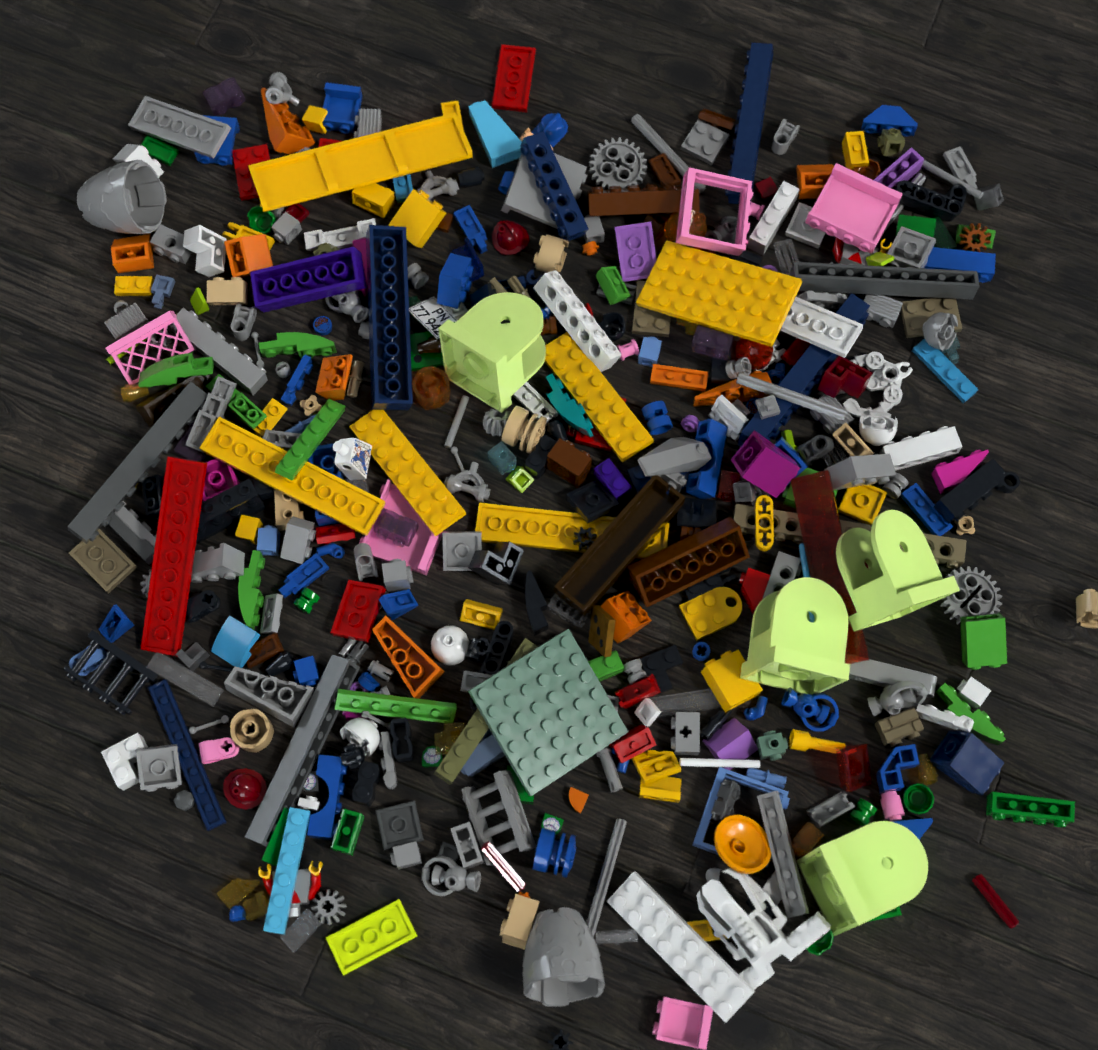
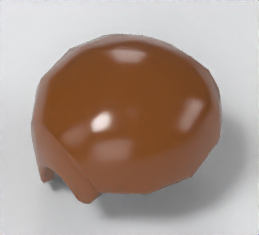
M869 159L868 166L854 167L853 171L872 180L881 174L879 163Z

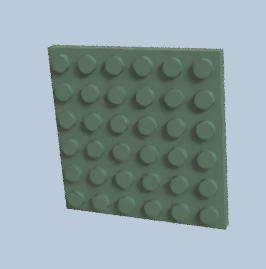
M569 629L559 633L468 690L529 796L542 790L628 733L626 726Z

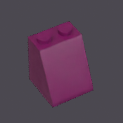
M755 430L731 459L742 478L775 498L785 490L787 484L800 470V467L793 458Z

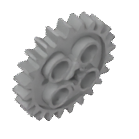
M619 137L618 142H615L614 138L611 139V143L605 140L604 146L599 143L598 149L594 148L593 154L590 156L589 167L591 168L589 173L593 174L591 179H597L595 185L602 184L603 190L605 188L609 189V186H620L621 189H627L628 185L642 184V178H645L646 175L644 171L647 170L645 165L647 159H642L644 152L639 153L640 147L634 148L635 142L629 145L628 139H626L623 143L621 137ZM608 154H615L616 157H610ZM630 159L633 163H627L625 160ZM608 169L610 173H605L602 170ZM620 175L627 176V179L620 178Z
M969 566L965 569L960 567L957 571L954 569L945 577H955L960 591L954 594L958 595L960 600L954 594H951L941 599L944 602L940 606L947 607L944 613H951L949 619L956 618L957 625L961 622L960 617L995 614L1001 611L999 607L1002 603L998 600L1002 598V595L997 594L1000 588L994 587L996 581H990L991 575L984 576V570L978 573L977 567L972 571ZM978 586H980L981 589L971 598V600L963 607V609H961L960 605L970 596V594Z

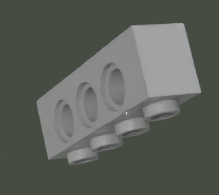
M778 552L763 599L775 590H781L782 587L793 581L795 576L799 577L802 566L799 565L800 558ZM780 573H787L789 575V579H783L780 576Z

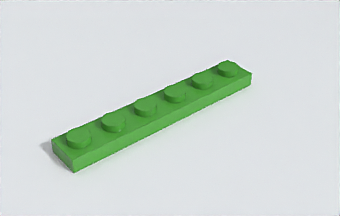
M328 399L276 466L275 473L293 480L344 413L345 406Z
M338 689L335 701V710L357 713L368 711L373 715L453 724L457 709L456 703Z

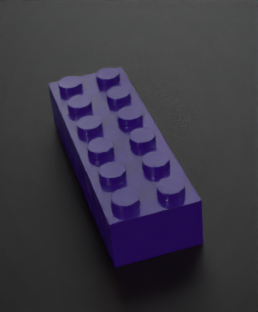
M355 247L250 272L255 307L262 312L367 288L362 253Z

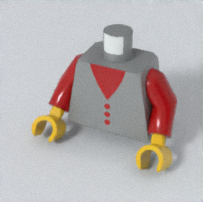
M836 238L833 255L838 264L868 266L866 258L872 254L863 252L858 247L846 244L841 239ZM883 239L880 244V252H888L892 242L888 247H884L885 239ZM875 248L872 254L878 252L879 249Z
M311 861L309 869L298 870L289 918L301 917L300 905L310 904V900L314 899L321 887L320 871L323 866L321 861L318 868L314 867L313 861ZM267 864L268 871L266 872L262 871L261 866H259L258 874L263 879L267 893L271 896L276 871L272 872L271 875L270 864Z

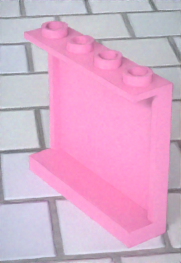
M836 163L811 212L809 211L805 223L809 224L812 228L826 232L829 236L841 239L846 244L856 246L863 252L872 254L903 194Z
M387 479L386 484H383L380 489V499L384 500L386 504L368 535L362 536L359 544H368L371 547L373 558L388 563L393 559L405 560L406 565L410 566L412 571L427 576L443 532L435 537L396 486Z

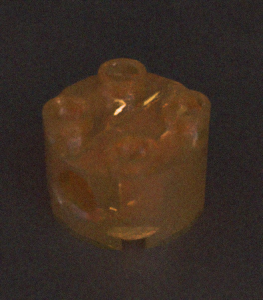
M691 210L689 234L705 237L707 231L706 216L696 210ZM673 212L672 216L665 222L666 238L676 243L679 212Z
M428 366L420 369L415 374L412 387L414 397L419 405L429 410L440 408L449 402L451 389L449 378L445 371L434 366Z

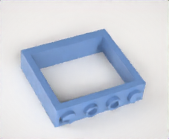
M719 767L692 846L719 855L714 845L705 843L703 840L712 816L711 811L715 800L718 798L717 794L721 782L723 783L724 779L734 780L738 784L763 793L778 791L783 809H787L789 805L788 791Z

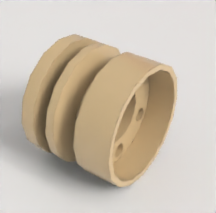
M515 406L506 422L501 441L514 447L520 440L519 449L523 451L527 447L526 452L530 454L535 450L540 438L544 436L547 418L541 416L538 420V414L534 413L528 420L529 411Z

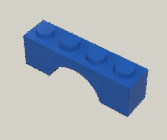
M713 419L698 422L695 438L697 441L704 442L712 459L697 473L689 474L686 486V493L700 499L715 497L728 428Z
M319 755L316 775L327 783L329 799L322 810L310 815L307 833L310 838L334 839L338 823H336L337 815H341L342 803H339L340 795H343L345 790V783H342L343 775L347 774L348 766L345 767L343 765L341 757Z

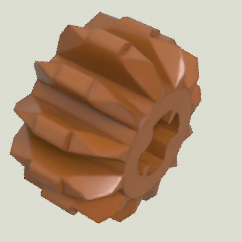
M970 223V230L964 227L963 230L966 234H959L960 237L964 238L959 241V244H965L962 249L967 250L969 248V251H974L975 249L976 252H980L981 247L986 250L987 247L984 243L990 244L991 242L986 239V237L991 236V233H984L988 228L986 226L981 228V223H977L976 227H974L973 223ZM973 234L976 236L977 234L979 235L977 237L978 242H971L973 240V238L971 237Z

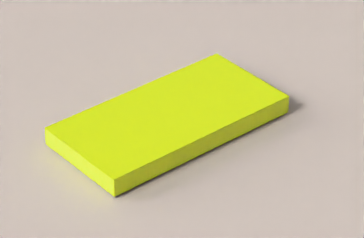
M400 899L329 935L326 937V940L344 976L418 936Z

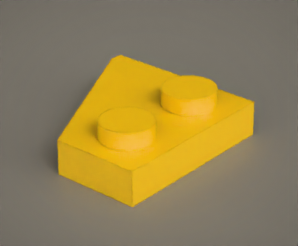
M648 750V752H643L631 758L644 785L681 772V766L673 751L658 752L656 750Z

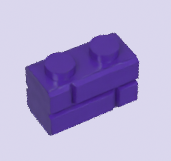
M610 458L594 468L595 478L606 487L618 502H621L631 494L632 487Z

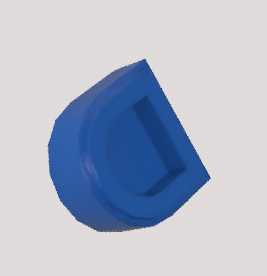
M369 672L362 673L358 678L361 686L368 691H376L380 687V684Z

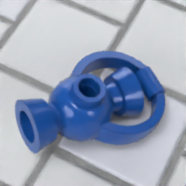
M790 687L782 698L781 705L788 707L793 705L795 713L801 717L803 724L813 731H826L834 726L839 718L837 703L826 694L815 693L810 695L804 693L797 696V692ZM816 699H826L832 703L834 712H832L827 724L824 726H813L806 720V718L814 715L815 720L822 724L829 714L830 707L826 705L818 706Z

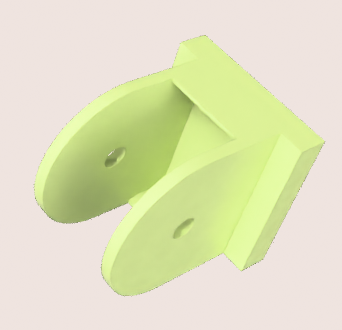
M510 292L497 293L480 300L455 323L449 319L443 323L438 330L446 379L500 413H503L512 405L511 396L542 367L546 358L545 342L540 335L544 325L543 313L538 304L522 294ZM503 320L510 321V323L501 324Z
M884 511L874 519L871 532L863 528H852L844 532L837 542V564L857 613L848 617L854 632L903 617L960 591L954 576L943 579L923 532L909 516L900 511Z
M804 577L789 582L781 590L773 592L762 599L753 614L748 659L742 663L740 679L784 690L791 687L797 693L810 695L821 693L848 681L850 664L844 663L848 633V613L842 598L836 590L819 579ZM809 612L814 615V622L808 621L810 620Z
M878 821L863 826L817 847L796 861L823 916L826 918L825 920L831 925L830 928L833 936L857 927L912 900L922 890L928 875L927 855L919 839L906 827L889 821Z

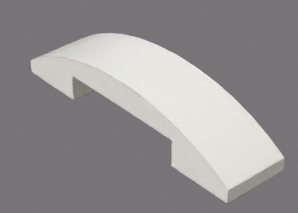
M375 218L359 221L357 226L328 232H323L322 229L305 232L306 250L314 251L323 243L337 246L338 249L352 247L353 240L366 238L369 225H376Z

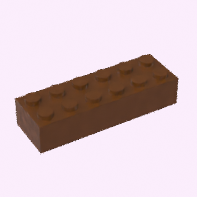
M667 183L664 184V187H658L656 184H647L646 188H640L638 185H628L627 189H621L620 186H609V189L603 190L602 187L598 186L587 190L589 216L679 212L682 186ZM695 185L691 212L699 211V188Z
M728 517L627 566L638 598L646 607H649L749 558L750 555L740 525L731 517Z

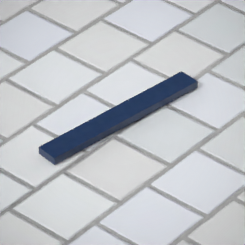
M165 679L148 687L171 745L177 744L181 769L207 831L227 823L168 680Z

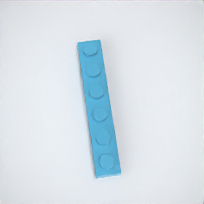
M289 808L263 929L265 932L285 935L311 813L309 810Z

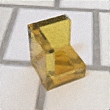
M260 891L255 894V897L243 902L247 921H253L267 914L269 900L266 892Z

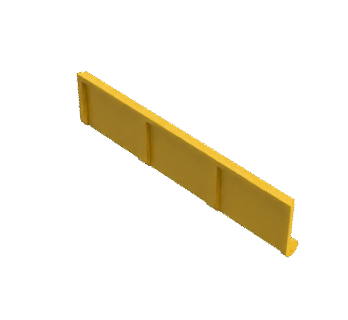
M455 112L248 165L259 196L260 207L263 212L470 159L473 158V154Z

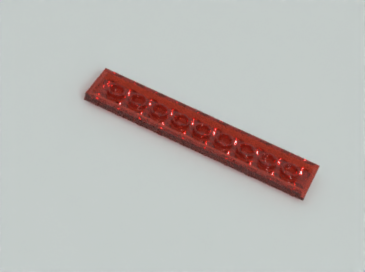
M825 470L791 479V485L810 577L819 579L836 590L846 606L849 617L857 613L844 583L836 559L837 542L843 533L830 472ZM848 619L844 663L855 664L869 661L863 629L854 632Z

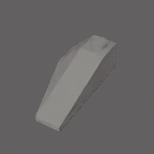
M686 437L670 438L640 457L637 461L646 477L698 471L712 457L704 442Z

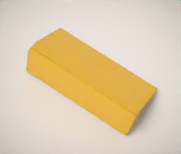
M466 599L463 602L459 621L495 630L500 622L503 609Z

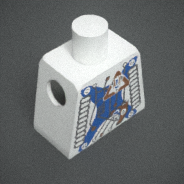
M346 438L336 441L333 444V450L336 452L335 465L349 480L366 479L372 445L357 438Z

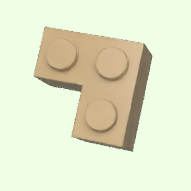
M518 894L515 895L514 900H509L507 911L510 913L508 919H503L500 928V935L503 936L502 943L525 950L540 901Z

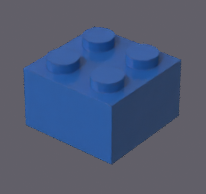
M450 253L439 274L437 304L458 309L461 302L464 303L466 291H470L472 281H469L473 273V266H471L472 258Z

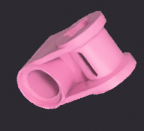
M229 737L199 743L202 764L233 758L240 751V747ZM228 744H231L232 747L229 748L228 752L225 748L228 747Z

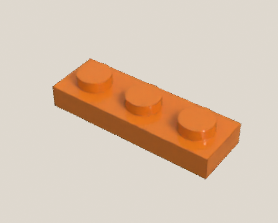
M653 364L650 384L706 392L708 372Z

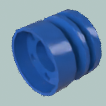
M542 828L534 858L533 870L546 873L549 865H554L553 874L557 876L559 867H562V877L567 878L573 866L576 853V835H571L569 843H565L566 833H563L560 840L556 841L554 830Z

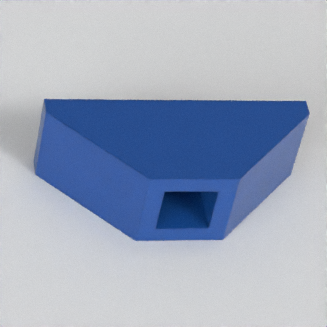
M882 105L864 118L861 131L872 134L882 133V129L895 128L900 130L902 136L908 137L914 136L917 123L900 106Z

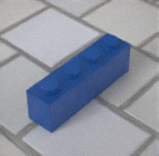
M933 247L924 269L977 271L979 282H990L995 274L996 254Z

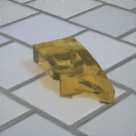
M236 878V880L231 881L221 889L217 896L230 910L250 894L260 882L259 880L253 881Z

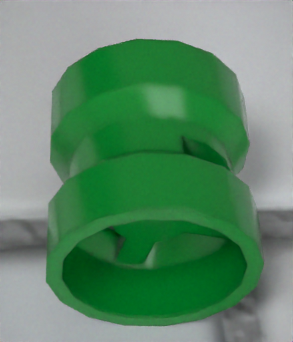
M304 587L301 591V596L296 598L293 604L309 614L312 611L313 604L317 603L320 597Z
M860 799L857 803V808L852 810L849 816L859 825L866 826L870 822L869 818L876 813L877 809L868 801Z

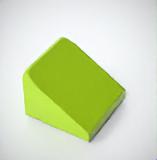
M876 252L868 256L866 262L868 266H884L895 258L892 255Z
M196 288L190 302L196 314L200 315L209 311L210 308L200 288Z
M517 466L506 477L507 482L520 493H523L534 481L532 476L522 466Z

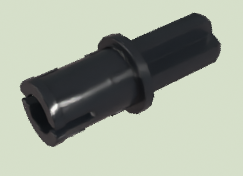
M721 708L714 717L709 718V722L700 731V736L704 740L709 741L718 729H722V723L729 717L732 711L729 710L725 713Z

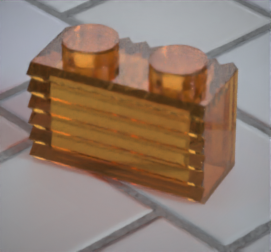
M807 822L791 839L794 855L797 857H803L808 854L824 836L812 823Z

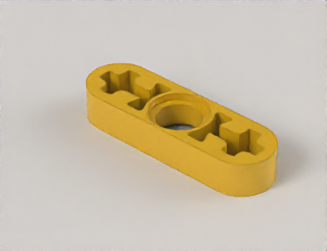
M761 495L755 502V544L760 551H768L774 543L773 501L769 496ZM765 501V504L769 505L766 506L765 513L762 514L763 507L759 504ZM760 519H767L770 525L767 528L761 527L759 525ZM763 533H766V541H770L767 543V546H763V542H760L762 541Z

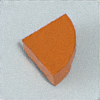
M570 787V803L574 810L581 814L589 795Z

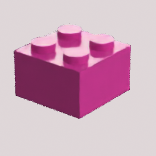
M218 459L206 462L207 470L202 499L206 501L240 484L234 468Z

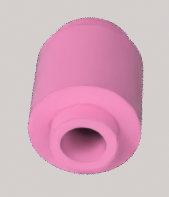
M896 791L881 794L882 799L880 802L885 819H889L890 822L902 820L901 816H904L905 813L900 795H897Z

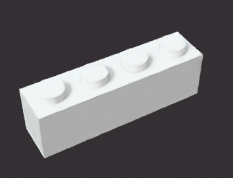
M785 181L782 182L749 237L747 248L764 255L797 200L799 188Z
M944 426L937 429L936 432L930 433V431H926L918 437L912 438V436H908L897 443L894 441L888 442L883 445L880 454H890L894 469L897 471L957 454L961 450L962 444L955 426L950 428Z

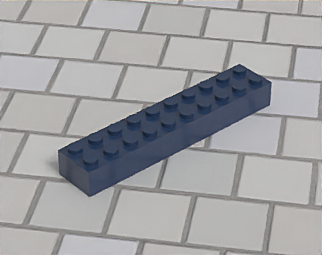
M369 225L366 232L371 407L372 410H409L413 404L406 227Z
M851 293L836 314L863 324L864 327L869 316L868 310L870 305ZM811 344L778 386L809 396L813 386L819 384L824 372L839 355ZM775 397L780 414L761 420L760 414L757 411L742 430L738 446L741 447L754 430L767 440H774L778 436L781 426H785L789 422L793 411L796 413L800 405Z

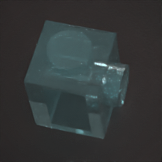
M502 441L487 452L488 460L502 475L506 472H511L516 467V456Z

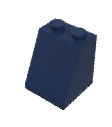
M949 730L928 760L930 764L965 789L983 795L989 789L991 782L1000 773L1001 767L1004 764L973 733Z

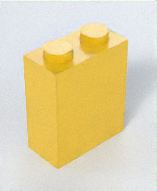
M413 189L389 223V226L406 227V239L415 247L423 248L446 215V212L442 210L443 206L436 200L432 202L428 199L430 195L425 191Z
M729 650L722 654L720 659L715 660L713 658L704 664L705 668L701 671L725 713L758 696L763 691L759 683L740 679L741 667L745 659L739 650L734 652Z

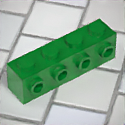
M992 792L987 795L986 815L992 816L994 820L1013 818V822L1025 823V820H1030L1035 825L1054 823V827L1065 828L1066 825L1074 822L1075 801Z

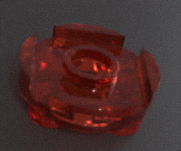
M740 338L735 350L736 360L747 357L752 369L761 370L770 363L773 347ZM752 348H753V349H757V350H758V351H757L758 355H756V354L751 355V354H750V352H751L750 349H752Z

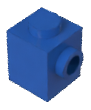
M309 656L295 660L296 671H293L295 682H299L302 686H317L320 675L315 658Z

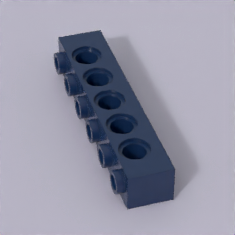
M544 131L525 137L520 145L521 153L526 157L528 168L534 174L536 186L540 188L543 194V201L550 209V216L557 224L559 236L567 241L584 236L589 228ZM549 185L554 186L556 190L552 189ZM557 201L561 202L563 206H560Z

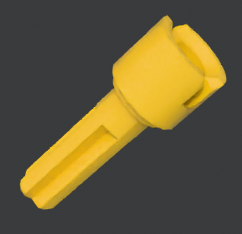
M792 729L790 733L789 749L806 752L808 749H814L843 755L846 751L845 743L811 737L809 732Z

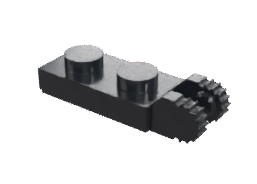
M732 566L684 589L683 591L688 601L714 588L724 587L737 580L736 574L730 575L723 580L720 577V574L730 571Z

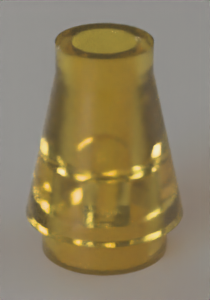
M124 384V387H120L123 402L128 401L129 403L149 395L148 387Z
M928 754L919 755V781L923 785L936 783L938 781V774Z

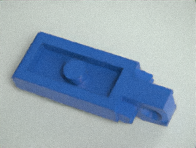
M468 205L453 212L455 219L472 247L476 245L481 254L486 252L487 245L484 242L487 240L486 233L471 206Z
M303 355L287 384V389L281 398V402L292 406L296 401V391L301 390L305 375H309L313 368L310 356Z
M317 553L286 576L287 579L284 580L285 585L279 589V593L283 595L284 599L292 593L294 595L298 592L300 593L304 587L310 585L329 570V566Z

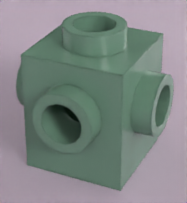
M769 731L765 732L764 736L756 739L760 760L770 758V761L782 759V755L788 749L786 737H782V733Z

